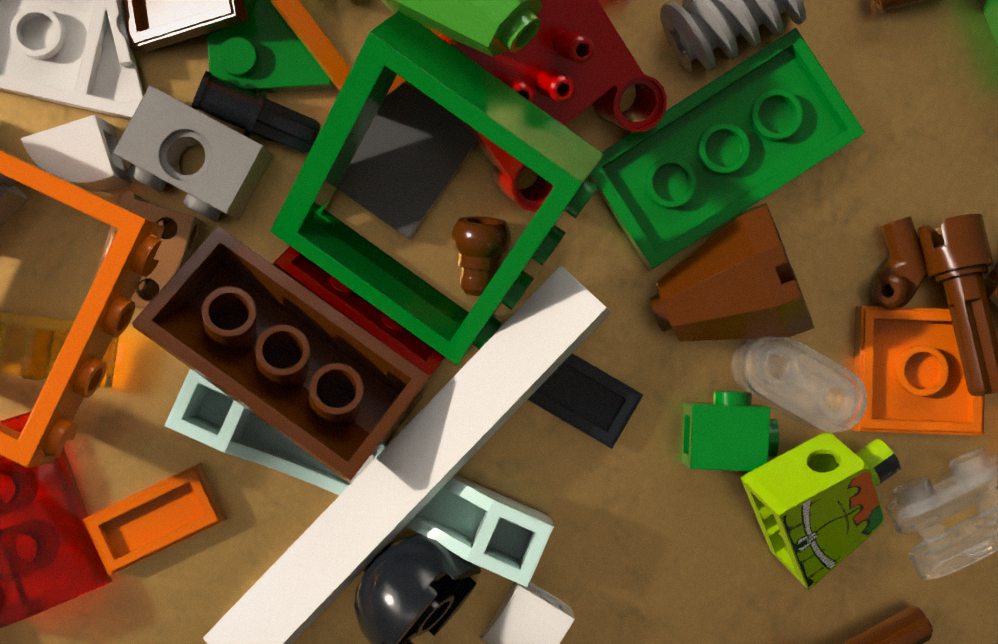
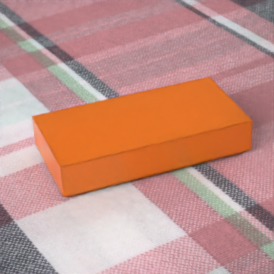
M200 463L82 520L108 575L111 576L228 518Z

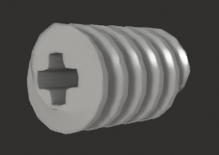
M683 0L682 6L673 1L665 3L661 8L660 19L674 54L682 67L690 73L692 71V60L697 58L708 71L716 68L713 49L720 47L727 57L733 60L739 55L736 37L741 35L751 47L756 48L761 44L759 25L764 24L771 34L777 37L784 31L782 13L786 12L795 24L800 25L806 20V11L803 0Z

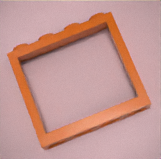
M0 149L1 174L118 229L22 432L15 431L0 423V455L28 468L53 463L55 458H59L66 441L74 440L78 429V424L73 422L74 417L84 397L89 398L92 396L103 380L107 365L102 359L112 338L119 337L132 319L135 302L131 298L141 277L149 276L159 262L154 257L162 242L159 239L165 226Z

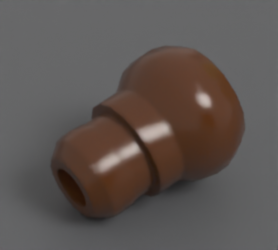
M479 216L462 217L455 223L452 231V242L458 252V266L461 267L460 287L468 295L481 296L502 264L503 254L508 250L511 242V232L507 222L502 219Z

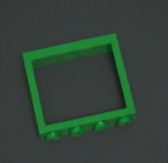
M397 11L369 32L270 232L457 365L472 345L480 350L501 327L504 320L497 316L495 312L501 304L512 310L534 280V277L524 271L533 259L543 266L560 243L566 232L557 227L556 224L566 211L576 219L593 196L598 186L589 181L588 178L605 154L428 28ZM397 74L554 186L470 312L464 310L326 211L331 198Z

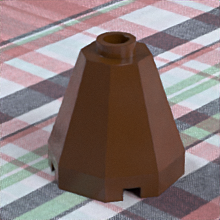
M767 203L740 213L657 280L656 284L659 294L651 296L650 302L656 320L663 332L673 329L679 341L791 337L814 328L798 280L789 262Z

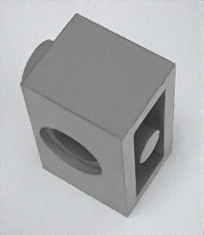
M151 85L146 90L113 151L115 155L132 163L126 175L160 193L166 182L187 192L182 205L214 222L218 220L221 212L237 220L240 219L274 156L263 145ZM202 145L205 150L203 166L194 174L183 175L179 165L182 153L190 146Z

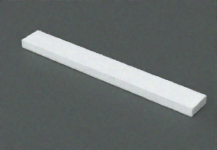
M560 265L203 637L206 643L293 644L611 313L607 307Z

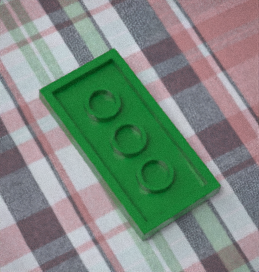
M794 28L666 110L663 118L654 128L646 132H632L602 151L605 155L589 178L593 184L598 186V192L651 271L860 137L865 131L798 29Z

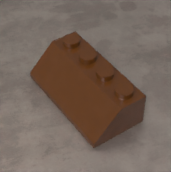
M220 226L213 230L132 322L133 327L348 483H351L385 448L421 400L430 377Z

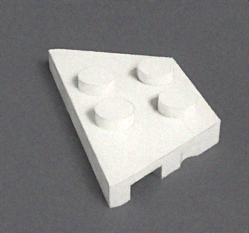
M0 0V91L131 120L144 96L134 52L133 49H130L127 24L121 0Z

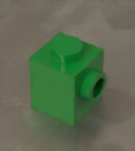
M713 391V403L683 402L681 464L689 469L752 471L767 463L768 457H776L779 448L777 419H770V407L751 404V392Z

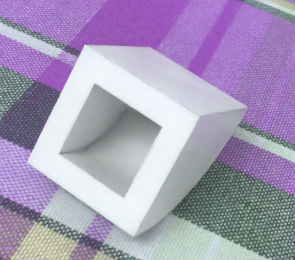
M96 115L21 138L27 153L40 168L82 188L106 191L132 184L130 176L126 175L128 170L124 159L113 153L118 144L114 126Z
M513 582L480 636V640L486 644H560L575 618L571 606L532 582H529L528 587Z

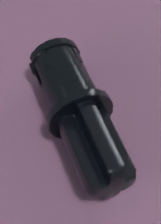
M205 71L191 105L195 110L198 109L244 129L243 135L248 138L253 133L302 155H307L310 152L320 130V124L317 120L267 99L268 92L261 90L260 95L218 78L209 71Z

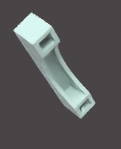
M189 370L164 425L165 427L224 453L280 471L339 496L351 484L195 371ZM455 474L405 527L423 536L437 540L446 549L473 564L528 587L554 525L550 516Z

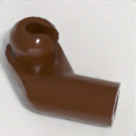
M911 216L880 226L890 256L875 278L872 286V295L879 305L886 308L907 305L927 275L922 247Z

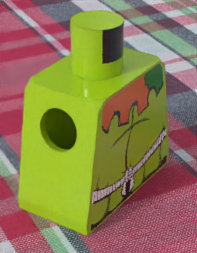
M821 433L741 477V481L770 551L809 590L882 526L885 516L876 487L900 471L901 466L894 452L880 439L873 440L854 453L832 433Z

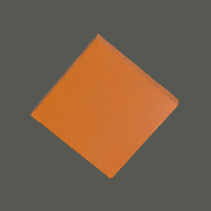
M857 306L855 310L852 430L860 432L984 436L985 395L971 396L968 392L950 310Z

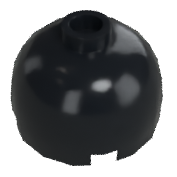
M421 534L406 536L393 545L389 543L363 570L365 574L356 588L354 608L360 630L370 644H414L411 640L427 631L435 636L472 593L477 583L470 576L480 574L481 568L446 549L437 540Z

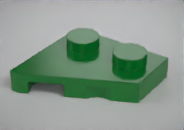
M245 0L248 21L207 33L209 72L218 78L255 94H260L261 90L268 93L333 89V82L270 0Z

